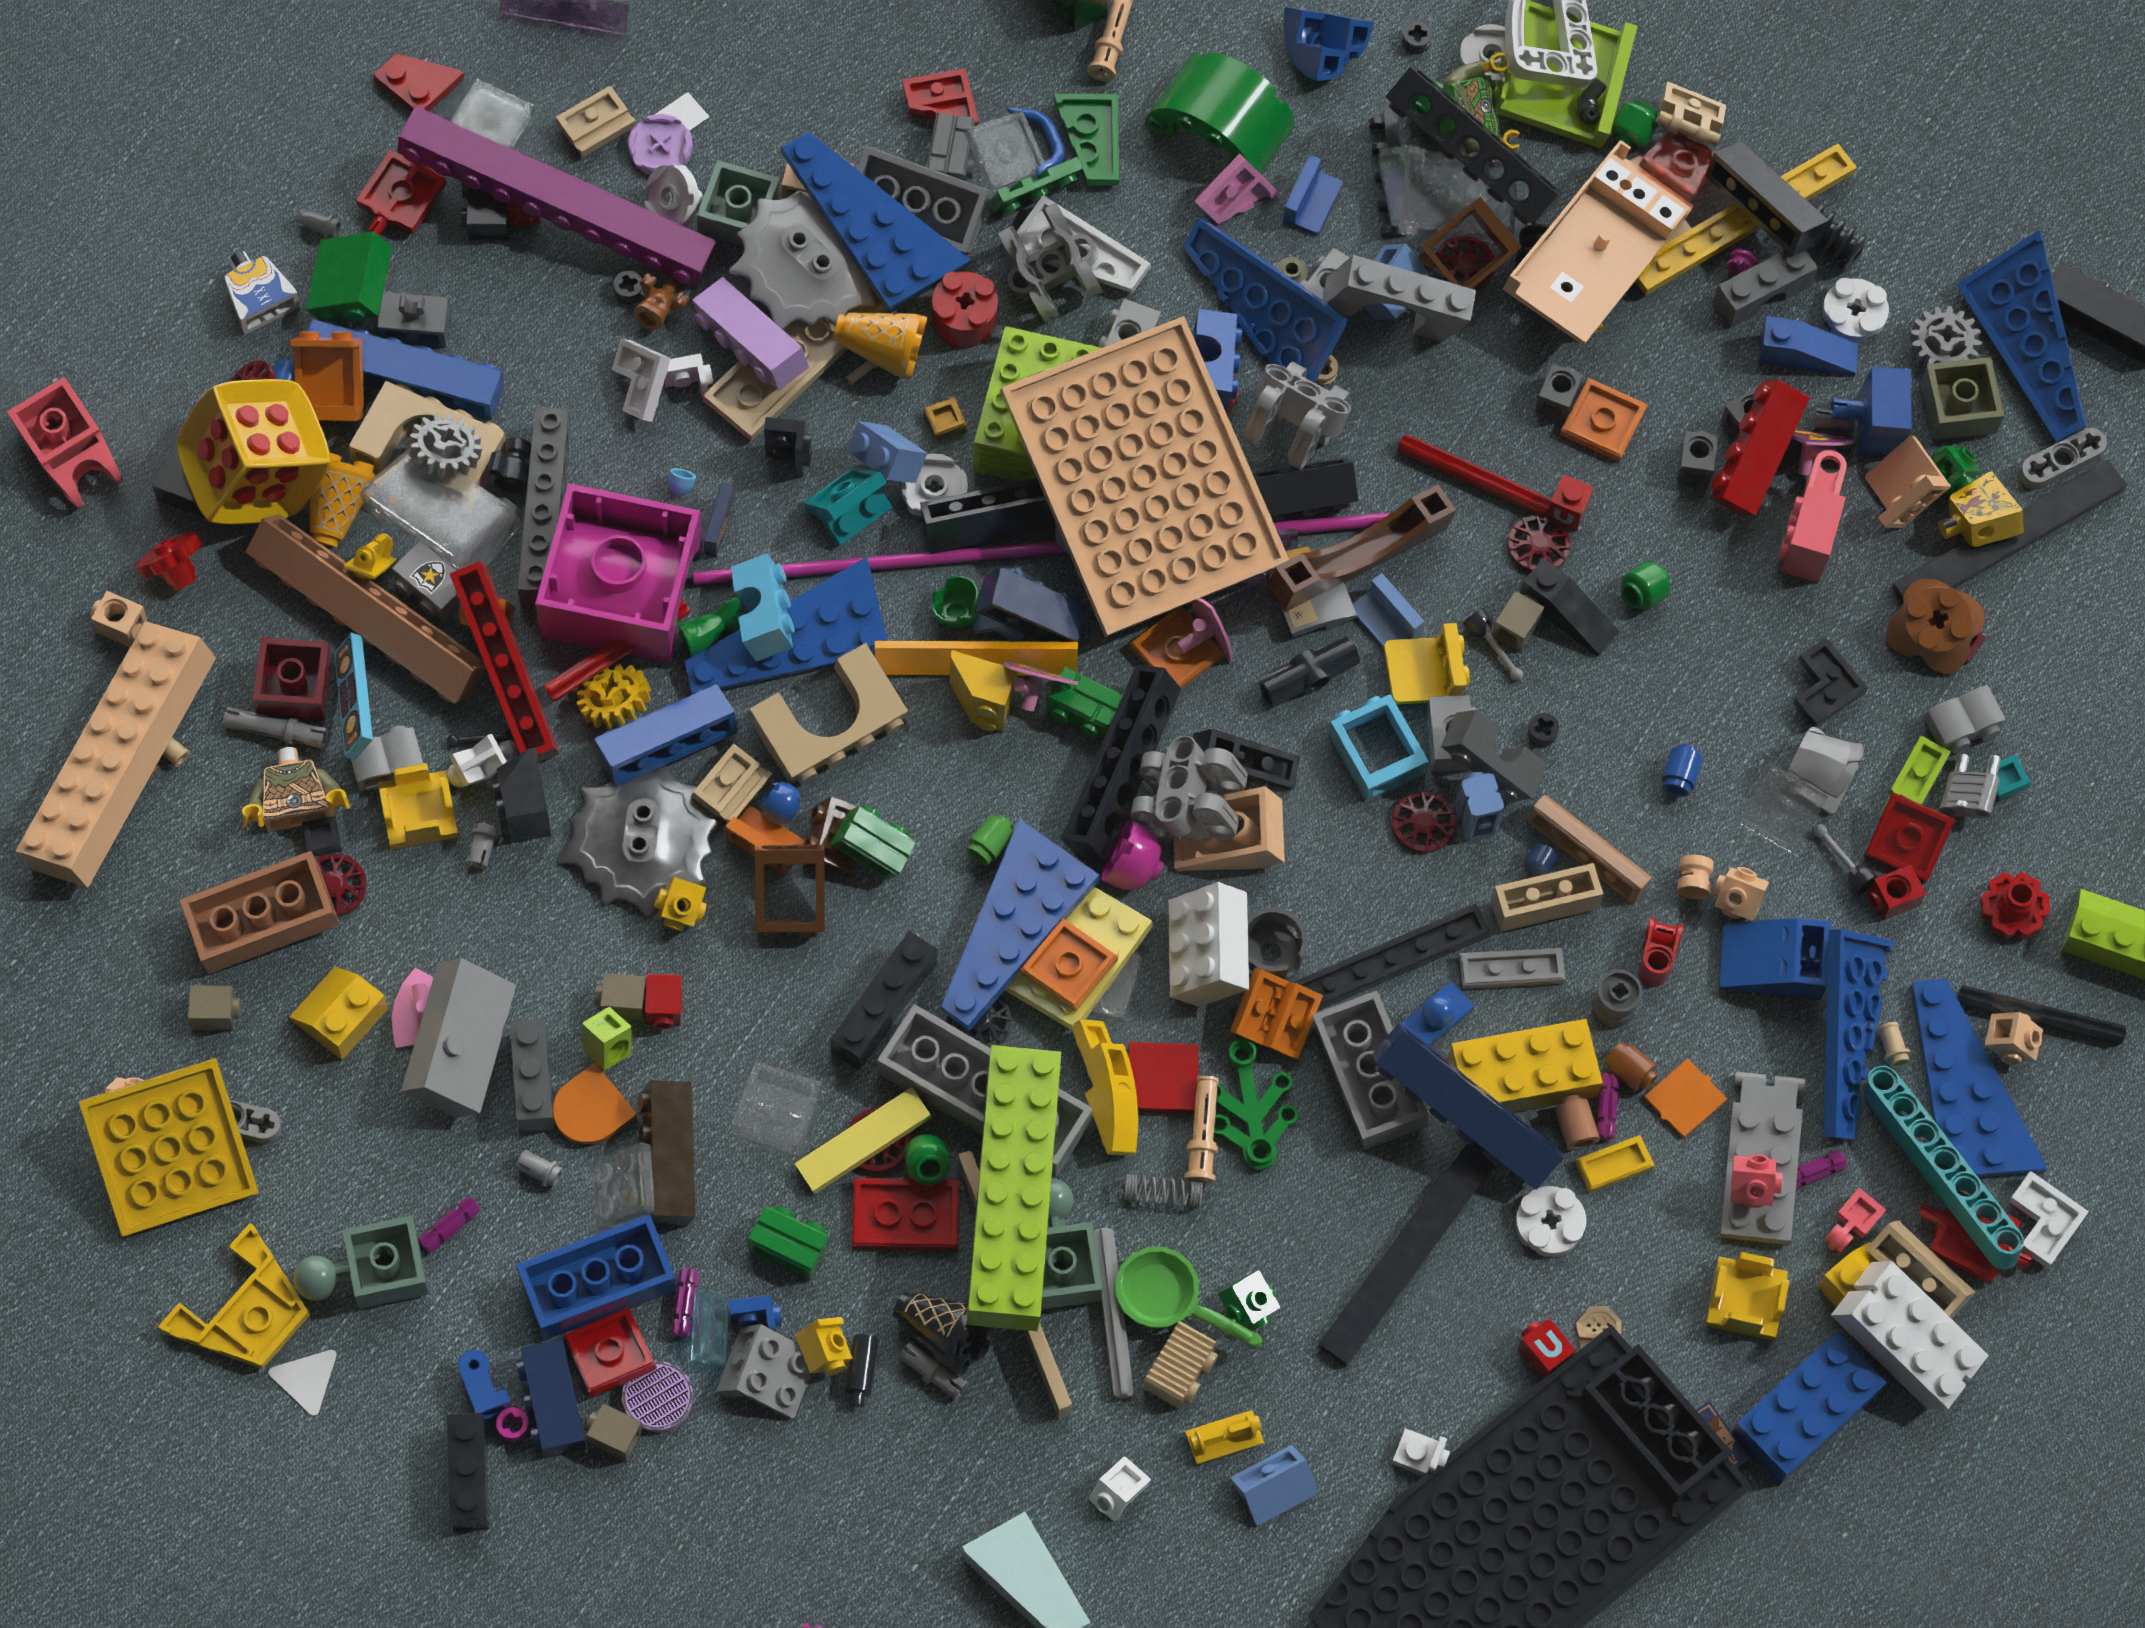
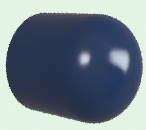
M1540 843L1534 844L1524 862V868L1532 877L1549 874L1558 856L1549 846Z

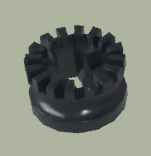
M1413 21L1407 24L1402 38L1404 48L1406 47L1407 51L1410 50L1411 53L1416 52V54H1419V52L1423 53L1424 50L1427 51L1432 37L1431 28L1421 21ZM1418 32L1422 37L1420 42L1414 41V33Z
M623 271L615 277L613 285L615 297L618 298V301H622L623 304H631V302L636 303L637 300L641 299L643 288L640 286L642 278L634 271ZM627 281V283L634 285V291L628 292L626 288L622 289L623 284Z
M1549 713L1535 715L1528 727L1529 740L1539 747H1547V745L1550 746L1555 742L1559 733L1558 720ZM1539 724H1542L1544 727L1550 726L1548 736L1543 732H1536Z

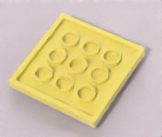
M1096 887L1090 891L1066 921L1116 954L1118 961L1077 1012L1027 979L1021 972L1005 989L1008 993L1072 1030L1071 1026L1075 1027L1074 1023L1079 1019L1086 1020L1153 927L1151 919Z

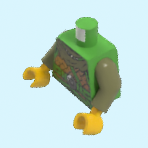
M1502 52L1492 55L1487 62L1482 63L1480 60L1457 67L1444 79L1442 88L1497 136H1500L1495 98L1493 96L1491 75L1485 76V72L1491 71L1492 73L1499 74L1509 67L1508 65L1503 68H1497L1494 64L1495 58L1505 55ZM1430 102L1426 104L1425 113L1430 109ZM1444 117L1441 120L1440 129L1445 135L1450 136L1454 132L1455 124L1452 119ZM1509 130L1500 138L1514 151L1520 146L1510 145L1506 140L1507 138H1517L1520 133L1516 130ZM1469 138L1465 143V150L1467 152H1479L1478 142L1475 139Z

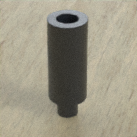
M856 1334L853 1336L851 1349L853 1359L849 1363L846 1392L851 1394L850 1406L864 1407L865 1396L871 1395L879 1339L875 1336L867 1334Z

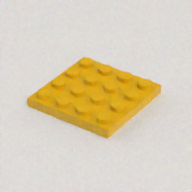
M216 1058L79 1101L122 1237L259 1193Z

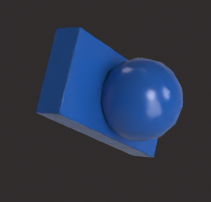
M1450 982L1436 995L1429 997L1423 1006L1401 1024L1427 1045L1432 1046L1472 1012L1474 1005Z

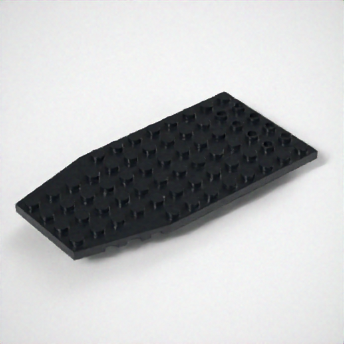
M1611 1324L1448 1456L1445 1467L1437 1465L1435 1473L1427 1472L1397 1496L1359 1549L1353 1554L1339 1576L1336 1577L1309 1613L1308 1618L1317 1628H1583L1749 1492L1753 1486L1729 1460L1733 1453L1731 1449L1639 1344L1632 1348Z

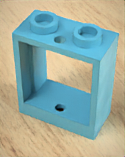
M1391 694L1383 698L1379 696L1370 698L1363 703L1361 708L1352 712L1350 710L1342 711L1335 715L1330 722L1328 736L1366 802L1426 774L1429 761ZM1386 714L1409 757L1369 774L1346 731Z

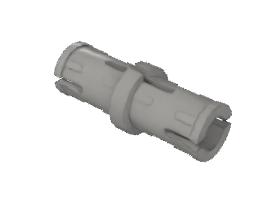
M910 1341L905 1346L907 1350H902L898 1360L903 1361L921 1374L924 1382L927 1384L932 1382L951 1396L953 1400L956 1401L961 1396L960 1390L964 1392L969 1383L968 1381L963 1380L946 1368L937 1358L934 1359L915 1345L913 1341Z

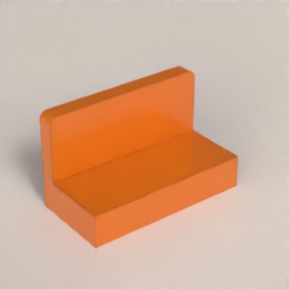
M751 806L746 809L740 819L733 816L725 826L726 839L754 857L755 845H803L804 843L802 838L782 825L770 823L762 816L760 811ZM766 864L782 875L790 866V864Z

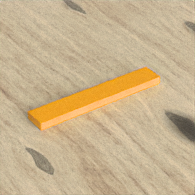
M875 641V658L886 675H950V655L952 650L1003 666L1006 661L1022 663L1059 676L1064 667L1077 672L1078 642ZM1017 671V676H1030L1029 674Z

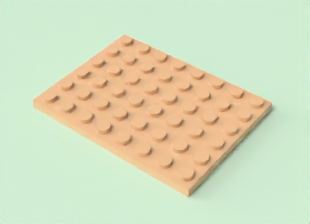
M1184 316L1000 389V393L1105 637L1194 602L1198 598L1206 597L1268 572L1289 560Z

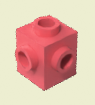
M1753 1154L1749 1157L1734 1155L1730 1202L1744 1203L1753 1208H1760L1764 1205L1773 1206L1774 1193L1781 1194L1782 1173L1776 1172V1159H1769L1761 1154Z

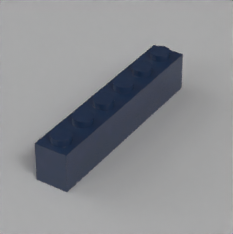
M1400 1022L1372 1054L1377 1063L1375 1069L1389 1081H1392L1395 1077L1405 1085L1402 1090L1406 1095L1417 1103L1422 1099L1429 1104L1431 1108L1428 1111L1443 1124L1449 1120L1457 1127L1455 1132L1459 1137L1470 1145L1474 1141L1484 1148L1482 1154L1496 1166L1501 1162L1511 1170L1508 1173L1510 1177L1521 1186L1525 1187L1529 1184L1537 1190L1564 1159L1557 1147Z

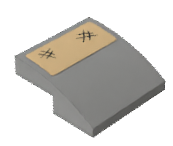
M1344 582L1286 612L1282 608L1294 638L1323 626L1328 630L1358 618Z

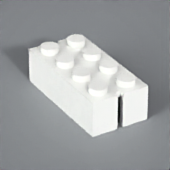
M1893 1261L1871 1262L1853 1285L1858 1291H1849L1831 1316L1927 1409H1949L1966 1386L1962 1380L1971 1379L1989 1355Z

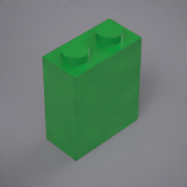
M374 231L320 240L306 310L321 322L324 320H330L335 323L347 321L360 322L367 318L379 317L392 246Z

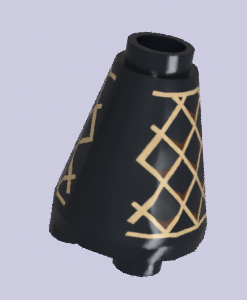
M905 1292L899 1297L894 1306L893 1317L898 1319L899 1324L946 1368L960 1376L967 1372L976 1358L983 1359L990 1348L991 1342L987 1339L990 1327L966 1325L967 1303Z

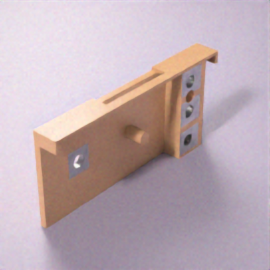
M1621 140L1512 272L1503 288L1505 292L1583 346L1694 207L1693 204L1627 160L1626 156L1631 147ZM1561 285L1569 286L1571 292H1564L1561 289Z

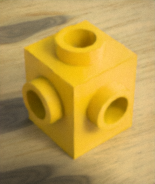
M670 877L666 889L660 888L657 894L654 908L659 910L656 917L664 919L663 926L683 932L684 926L688 928L694 927L695 922L700 923L706 910L707 904L702 902L706 887L677 877ZM678 900L683 902L684 907L682 911L677 908Z

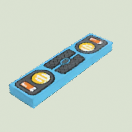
M350 633L334 652L344 754L345 757L356 760L372 742L373 736L362 637Z

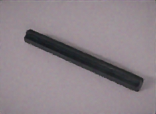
M1965 985L1960 987L1957 994V999L1961 1006L1993 1014L2021 1012L2028 1015L2031 1021L2037 1025L2117 1045L2122 1044L2126 1036V1027L2121 1024Z

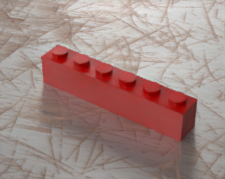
M478 561L449 573L519 753L521 754L528 749L535 748L538 763L560 754L488 568L482 561Z

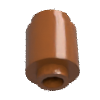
M1620 1042L1610 1052L1605 1061L1610 1066V1072L1616 1074L1621 1081L1635 1092L1641 1088L1646 1091L1658 1077V1074L1655 1073L1657 1065L1632 1044L1627 1045L1624 1042Z

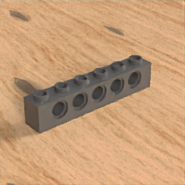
M535 407L518 579L520 606L536 607V599L564 501L571 431L569 409Z

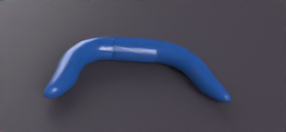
M1008 107L1007 111L1010 115L1038 124L1043 129L1053 154L1051 158L1039 165L1036 170V176L1049 168L1061 164L1064 159L1065 149L1053 122L1039 111Z

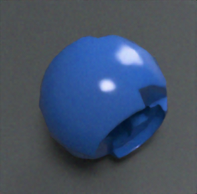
M779 782L771 784L761 800L763 805L760 808L762 816L773 824H789L801 805L798 802L801 800L799 791L788 783Z

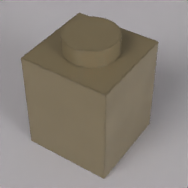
M1515 591L1495 621L1492 636L1521 652L1540 623L1544 607L1534 597L1527 594L1522 595Z
M604 973L603 985H596L595 1005L601 1006V1011L610 1007L623 1019L644 1021L646 976Z
M190 985L188 1020L192 1030H234L235 1019L241 1018V998H236L233 987Z
M602 1404L598 1413L594 1411L591 1413L584 1431L588 1432V1445L627 1462L643 1429L641 1421Z

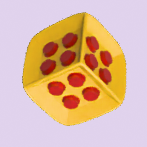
M289 380L231 381L210 388L196 403L181 427L177 439L180 463L194 499L205 518L210 522L218 524L260 523L262 519L280 514L285 519L297 514L315 493L326 476L330 465L327 441L314 408L303 388L298 383Z

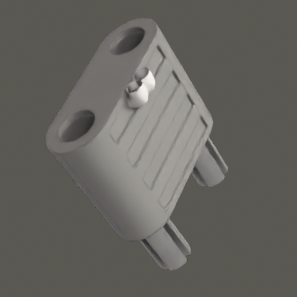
M1959 754L1954 771L1948 774L1939 810L1941 813L1953 817L1989 818L2000 782L1997 773L2001 758L1996 755L1989 756L1985 773L1966 772L1970 757L1966 754Z

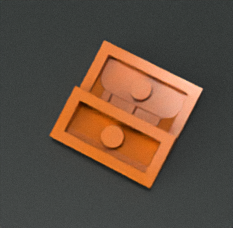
M1254 968L1249 980V990L1244 993L1229 1032L1298 1060L1313 1023V1014H1316L1323 995L1297 983L1282 979L1263 969Z

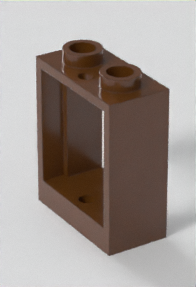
M1480 196L1416 250L1420 254L1418 259L1422 261L1428 272L1433 270L1443 281L1472 289L1522 248V246ZM1472 215L1500 249L1501 253L1463 285H1460L1430 248L1467 217Z
M755 845V932H763V937L767 938L783 937V932H797L798 937L812 938L817 937L818 932H825V845ZM764 864H816V920H764Z

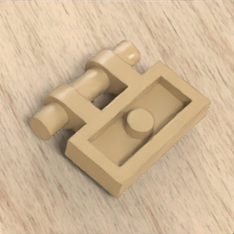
M1667 81L1662 91L1659 106L1661 111L1657 116L1656 123L1666 126V130L1675 134L1679 131L1689 135L1697 143L1703 144L1706 142L1716 146L1720 138L1718 132L1724 122L1726 105Z

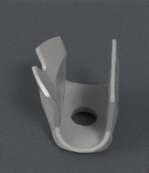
M1811 727L1806 731L1798 751L1785 773L1783 791L1793 795L1799 794L1830 815L1835 814L1858 768V762L1863 758V744L1829 737L1819 728Z

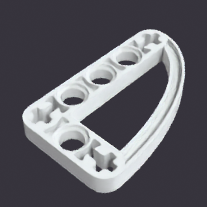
M1509 0L1505 19V49L1510 72L1523 80L1575 88H1585L1597 75V64L1586 0H1553L1561 51L1525 46L1524 11L1526 0ZM1566 12L1574 14L1578 19V23L1569 20ZM1570 39L1577 40L1582 45L1583 50L1576 49L1571 44ZM1546 62L1555 64L1559 73L1551 71L1547 67Z

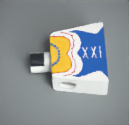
M240 251L229 258L228 262L233 271L227 273L224 278L244 335L300 308L297 291L267 257L262 256L251 262L244 251Z

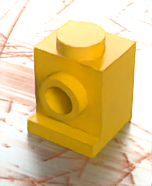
M842 1317L817 1319L795 1335L810 1373L825 1372L827 1376L834 1375L843 1371L846 1368L845 1364L853 1359L840 1328L844 1324Z

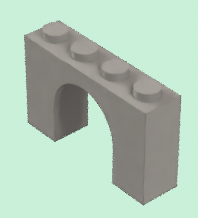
M1352 255L1327 276L1322 300L1348 316H1353L1366 305L1378 303L1399 305L1416 311L1412 334L1444 342L1471 321L1476 290Z

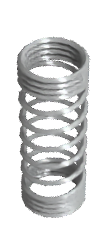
M1126 1174L1124 1201L1137 1202L1142 1183H1144V1202L1147 1203L1153 1182V1199L1155 1204L1158 1202L1163 1183L1164 1205L1167 1204L1171 1185L1173 1205L1177 1204L1182 1184L1183 1207L1187 1204L1189 1191V1207L1200 1208L1202 1181L1190 1180L1185 1196L1184 1180L1181 1179L1175 1197V1181L1173 1178L1170 1179L1166 1194L1165 1179L1162 1177L1156 1195V1180L1154 1176L1151 1177L1147 1192L1146 1177L1143 1175L1137 1193V1175Z

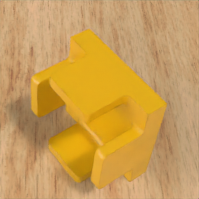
M426 763L402 767L393 770L394 780L379 783V792L391 850L459 838L446 770L429 773Z
M1740 1252L1737 1259L1719 1256L1716 1263L1705 1326L1775 1341L1779 1321L1785 1309L1789 1280H1787L1788 1271L1773 1268L1774 1259Z

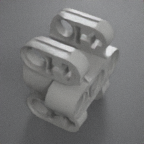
M1057 203L1048 206L1042 212L1058 241L1029 256L1013 226L998 233L1015 264V267L1008 274L1007 281L1009 287L1021 299L1032 298L1045 323L1059 316L1048 291L1071 278L1077 277L1088 299L1103 293L1090 268L1098 258V251L1094 241L1086 234L1073 235ZM1087 244L1090 246V251L1085 257L1081 258L1077 246ZM1057 259L1061 261V266L1056 272L1048 273L1045 271V265L1049 260ZM1021 275L1029 284L1026 288L1016 287V280Z
M1293 361L1287 368L1276 364H1269L1266 366L1255 391L1258 400L1242 438L1256 445L1260 440H1265L1269 428L1278 427L1282 417L1298 425L1299 429L1288 452V463L1301 470L1308 460L1312 458L1318 443L1325 446L1331 437L1340 436L1351 411V407L1347 403L1350 392L1337 385L1328 391L1306 379L1307 369Z
M1184 735L1177 737L1170 743L1166 754L1156 751L1143 754L1139 772L1153 791L1158 792L1154 798L1149 796L1134 798L1130 814L1133 821L1151 830L1162 843L1172 841L1174 836L1196 841L1211 836L1221 840L1233 839L1236 836L1238 816L1221 796L1205 793V790L1224 795L1245 789L1248 774L1231 752L1221 748H1210L1204 753L1192 737Z

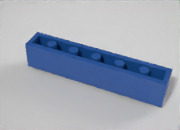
M312 319L308 331L319 332L320 338H332V332H352V338H362L363 385L381 389L385 381L394 385L398 383L404 384L412 389L415 394L424 398L427 396L434 397L447 408L461 409L469 414L492 420L504 388L503 373L495 366L487 363L480 365L471 363L458 355L446 356L438 354L425 346H418L416 348L405 345L400 340L392 337L383 339L372 336L371 333L363 329L350 330L330 320L321 322Z

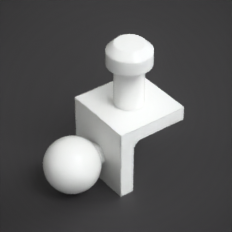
M487 735L473 748L454 753L450 756L453 764L447 772L448 780L455 787H465L490 779L497 773L498 767L518 756V748L511 740L504 741L498 746L493 735Z

